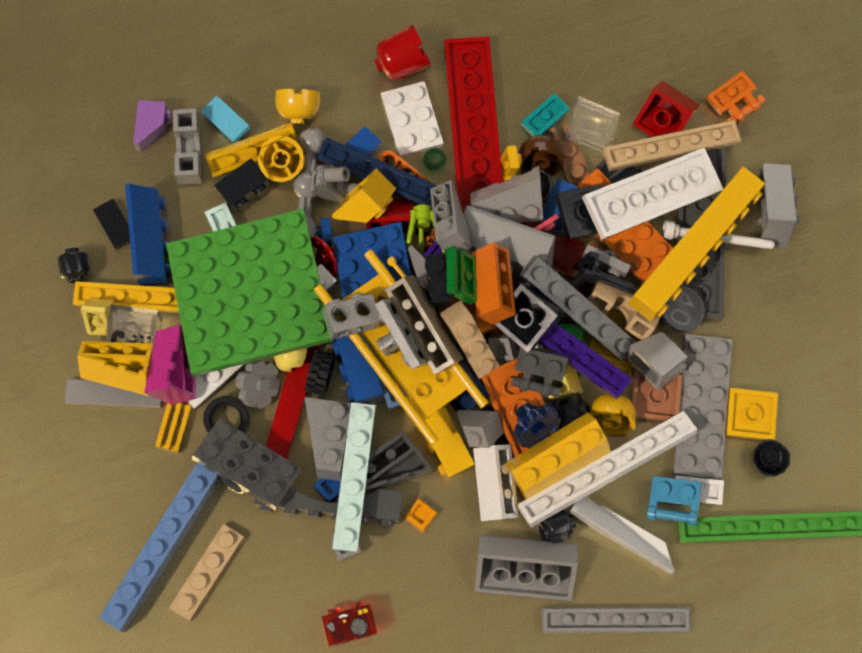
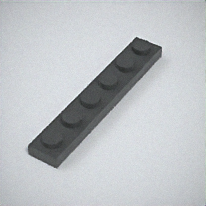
M533 256L519 275L617 359L624 362L628 356L630 345L636 343V341L538 256Z

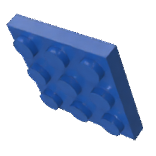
M402 222L332 237L343 299L379 275L364 256L371 249L396 282L402 277L393 266L387 264L389 257L396 259V264L406 276L412 275Z

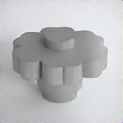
M262 360L247 363L245 370L238 373L236 385L241 390L239 392V399L244 405L262 409L270 405L271 397L278 394L280 380L276 378L278 376V369L273 363Z

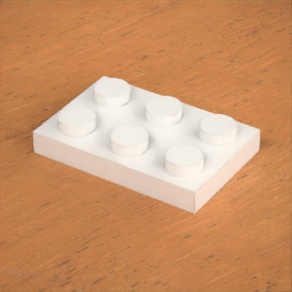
M425 81L381 93L399 157L443 146V140Z

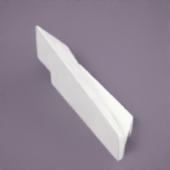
M587 496L574 503L569 514L670 575L674 573L675 570L670 560L666 542L603 505L598 506Z

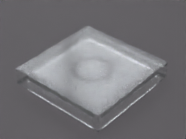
M578 96L575 100L565 138L603 153V148L612 144L620 113Z

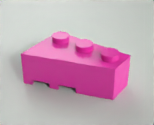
M182 325L156 331L144 392L170 405L196 399L195 376L193 377L190 372Z

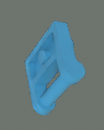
M652 476L647 519L655 521L657 518L687 522L691 526H697L702 482ZM658 501L690 505L691 510L690 513L658 509Z

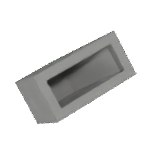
M456 411L462 433L469 447L490 448L504 433L497 411Z

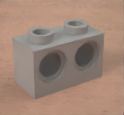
M364 293L353 295L349 300L341 301V299H335L325 305L322 314L331 340L378 328L381 320L377 315L378 310L375 306L373 294L365 295ZM364 308L367 310L368 315H360L357 309ZM341 314L345 321H336L333 315Z

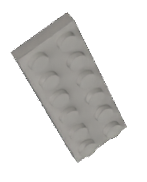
M691 334L684 335L683 352L688 357L686 370L681 373L683 376L679 413L684 411L696 426L697 434L675 446L672 475L722 480L733 339Z

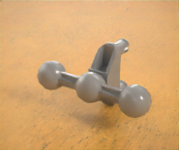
M313 127L305 129L298 138V143L304 151L305 165L303 172L293 182L294 192L300 198L298 210L304 209L310 238L317 235V225L311 218L313 199L319 196L322 199L342 202L344 197L359 184L349 180L350 173L346 167L330 168L327 165L317 166V156L326 136L323 131Z

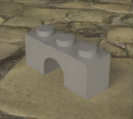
M197 109L173 110V130L177 146V153H174L175 177L179 185L202 183L200 118Z

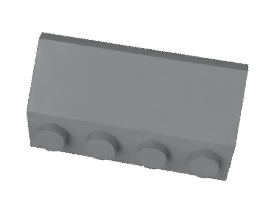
M469 205L466 207L464 218L469 230L471 249L465 252L471 254V252L492 242L503 246L509 250L512 279L522 283H529L519 274L533 256H538L552 268L556 236Z
M480 535L474 592L572 601L578 566L577 544H554L547 541Z

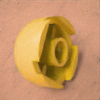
M294 89L276 90V109L283 118L290 119L291 124H304V120L312 119L320 109V91L302 89V91H294Z
M278 135L269 138L263 143L258 156V164L260 170L267 178L275 182L285 183L294 180L300 175L305 165V155L303 148L297 141L290 137Z
M606 393L597 397L591 404L590 415L597 420L601 429L604 430L605 436H625L629 434L630 429L634 431L636 426V409L627 397L620 395L616 400Z

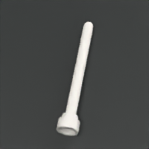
M665 220L662 237L668 240L678 236L683 237L690 228L679 227V224H675V221ZM725 233L721 237L723 243L773 249L775 246L774 241L733 234L727 236Z

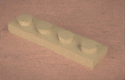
M223 524L169 608L191 621L245 537Z

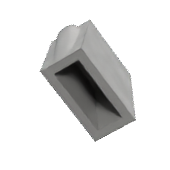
M663 332L631 344L627 360L659 391L686 370L688 356L676 343H673Z

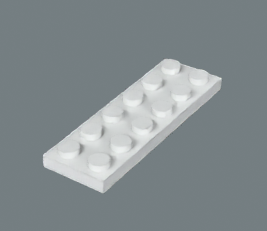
M702 148L585 194L582 199L601 240L717 194L723 190V187L705 148Z

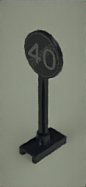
M592 251L587 253L573 266V269L579 270V274L572 278L569 284L576 289L587 280L596 283L601 282L631 295H634L640 288L638 285L602 272V269L596 267L600 254ZM681 285L680 288L683 291L674 301L672 299L668 300L666 305L669 307L662 315V319L673 330L688 332L694 330L702 323L705 317V306L702 298L695 290Z

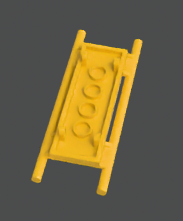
M372 249L366 252L364 256L379 275L341 301L349 300L353 295L364 293L365 295L373 294L376 304L381 300L390 299L385 289L394 284L396 280ZM322 284L314 288L315 293L324 305L333 300ZM364 308L357 309L360 315H368L367 310ZM341 314L333 315L337 321H345ZM382 321L377 329L349 336L430 445H433L439 439L425 420L457 398L465 390L470 393L481 409L489 403L459 363L444 372L434 375L429 365L416 369H411V367L407 366L402 359L403 353L400 349L395 350L389 356L384 355V350L381 351L379 349L377 340L387 335L390 331Z

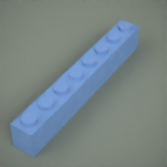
M196 463L99 616V619L121 632L127 630L222 477Z

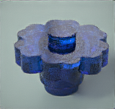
M531 403L523 404L516 411L518 423L515 426L513 435L521 447L529 449L552 435V432L558 429L561 418L553 406L543 405L538 409L537 406Z

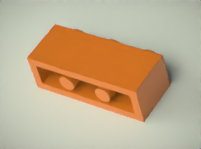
M492 242L471 252V255L476 257L477 302L475 311L477 318L493 325L516 315L509 250Z

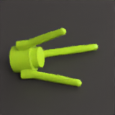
M422 204L413 207V210L410 211L411 219L406 242L407 244L411 243L416 224V227L419 228V253L423 256L424 228L430 227L431 222L434 225L432 207Z

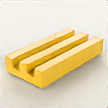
M167 403L155 444L156 448L180 453L192 410L191 405H183L182 403L170 405ZM176 408L166 444H163L172 409ZM185 410L176 444L171 446L180 412Z

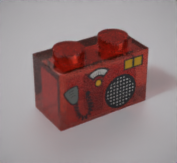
M365 601L351 604V609L341 611V607L326 611L327 615L322 616L329 647L378 635L370 604L365 605Z

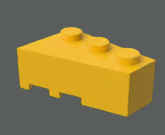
M82 341L77 355L80 378L148 396L144 392L154 343Z

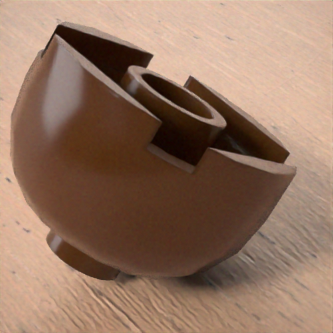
M535 135L527 138L518 150L522 157V166L520 167L522 174L539 166L540 170L553 176L561 171L564 166L562 148L550 136Z

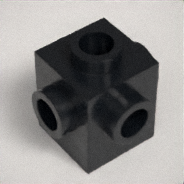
M579 393L555 399L552 403L551 419L559 429H562L584 414H590V405L587 401H584Z

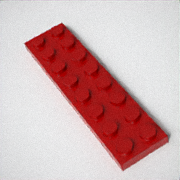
M489 36L444 39L456 188L460 205L464 209L468 205L471 206V193L497 182L498 184L503 182Z

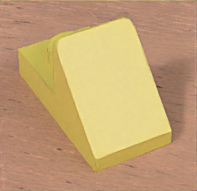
M90 298L82 305L81 312L88 335L111 337L113 327L110 314L113 300Z

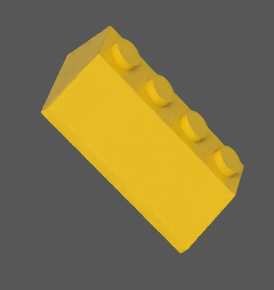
M586 413L506 462L505 465L526 500L611 451L608 440L597 420L589 413Z

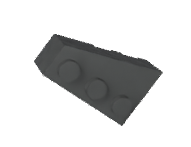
M404 430L370 454L365 494L432 473V468Z

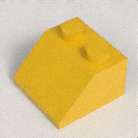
M376 168L344 197L331 216L338 220L365 223L373 217L378 219L386 211L385 207L393 200L391 195L396 188Z

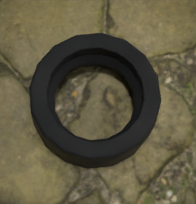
M221 396L213 399L207 405L203 414V424L208 433L214 426V413L223 406H231L239 411L241 423L237 429L245 434L247 433L250 426V415L246 406L239 399L232 396Z

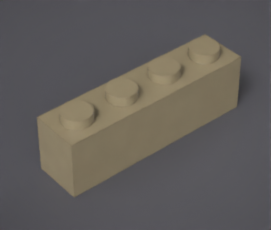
M415 275L403 277L385 289L434 375L446 371L464 359Z

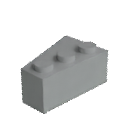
M763 163L758 177L765 183L760 190L763 195L759 199V205H761L762 218H759V226H763L761 239L773 240L775 243L774 248H787L794 226L799 224V212L795 210L797 193L793 191L795 174H792L791 165Z
M539 166L520 176L519 174L512 176V179L500 184L497 182L471 193V206L517 223L543 221Z
M304 397L317 478L341 481L351 403Z

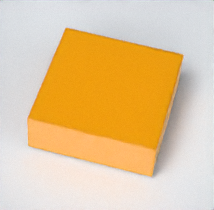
M418 498L404 518L423 533L438 512Z

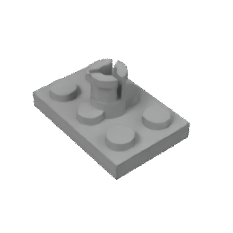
M384 299L375 304L379 319L387 325L390 331L387 335L377 340L379 349L381 351L384 350L383 354L389 356L395 350L400 349L403 353V361L411 369L427 366V361L391 300Z

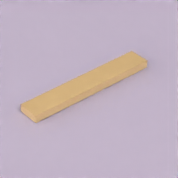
M732 120L604 147L602 151L608 170L614 171L684 156L702 148L708 151L740 144L742 140L736 122Z

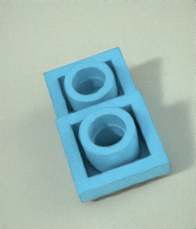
M215 96L200 111L204 117L213 123L233 143H236L251 128L218 96Z

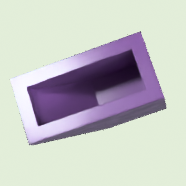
M138 100L133 143L137 152L144 151L167 132V126L172 122V111L168 109L166 102Z

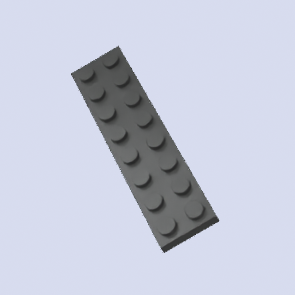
M727 147L706 151L723 189L726 187ZM721 192L678 209L677 224H679V227L691 228ZM677 237V244L683 237ZM722 243L715 252L710 250L707 254L710 258L702 268L697 266L694 269V272L697 274L688 285L685 282L682 284V286L695 290L702 298L705 306L704 319H723L725 243Z

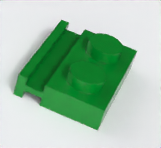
M456 246L446 248L447 293H453L454 297L467 304L477 302L476 257L462 249L457 250Z

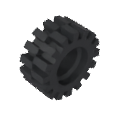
M315 350L307 374L305 392L325 396L334 368V354Z

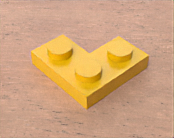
M516 145L507 146L501 157L503 182L517 175V171L522 166V157L520 153H517Z

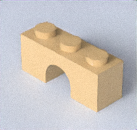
M595 282L587 297V300L605 315L610 309L620 311L627 320L624 330L641 340L649 337L660 319L656 315L650 322L628 304L633 295L601 282Z
M461 301L439 313L459 344V349L467 363L479 379L499 367L472 315Z

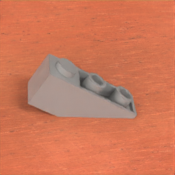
M452 180L430 189L436 242L445 252L446 248L456 246L457 250L462 249L463 251L471 249L469 230Z

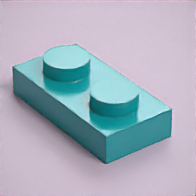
M554 93L521 121V126L531 136L544 135L569 113L570 108Z

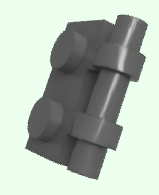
M520 347L515 370L524 372L523 378L513 376L511 386L519 387L521 391L525 392L527 390L539 392L541 396L545 397L549 395L559 397L560 388L551 386L553 379L563 381L568 356L536 348L527 353ZM531 374L545 377L544 384L531 381Z

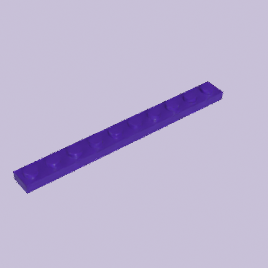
M436 240L423 255L425 259L427 255L443 253ZM556 325L551 333L539 343L550 352L568 356L567 364L616 400L632 380L631 377L559 325Z

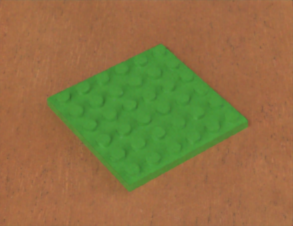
M304 209L166 243L190 372L193 377L334 341L330 339L322 314L325 305L314 291V288L320 285L321 282Z

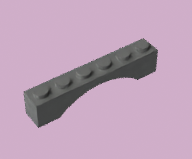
M291 487L277 509L283 510V514L298 515V512H305L308 517L322 518V515H331V519L336 520L338 503L314 500ZM378 489L365 496L361 524H370V520L380 521V525L386 527H394L395 523L400 524L403 492ZM254 498L253 504L259 507V511L273 513L274 509Z

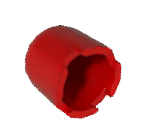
M414 25L383 39L377 45L376 54L378 58L374 59L378 71H384L390 79L398 80L431 67L427 54H425L422 47H418L422 45V42Z

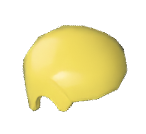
M307 348L273 356L274 365L281 371L292 372L291 368L303 365Z

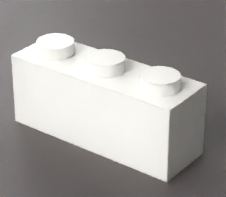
M511 444L492 445L490 448H474L481 522L519 518L515 481L505 465L506 462L512 459Z

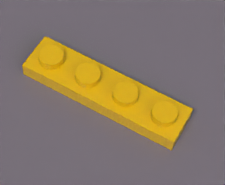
M290 122L204 154L212 176L216 177L235 170L251 158L254 162H257L263 143L271 137L278 135L286 136L298 142L293 125Z

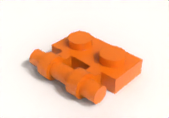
M743 70L707 95L706 98L720 116L728 111L730 117L725 122L735 120L736 124L744 121V117L751 112L755 113L758 111L760 106L766 102L763 95L754 98L751 94L757 87ZM744 100L746 106L739 110L736 104Z

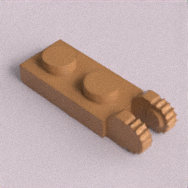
M569 123L563 124V132L567 141L560 142V137L555 127L550 128L549 131L550 136L562 148L564 159L562 171L566 182L577 186L590 173L577 140L573 136L572 129Z

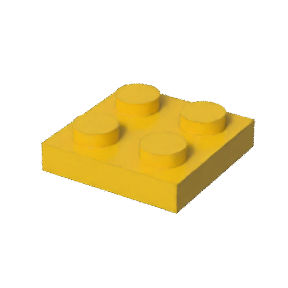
M730 388L728 392L725 436L774 441L778 393Z

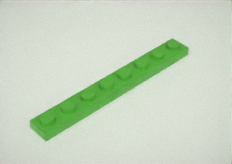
M862 511L698 517L697 526H691L687 522L678 521L680 543L862 537Z

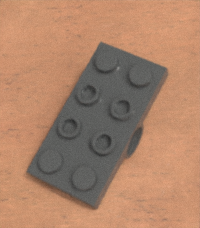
M220 418L192 456V460L222 477L224 484L232 491L240 494L246 492L275 511L302 471V468Z

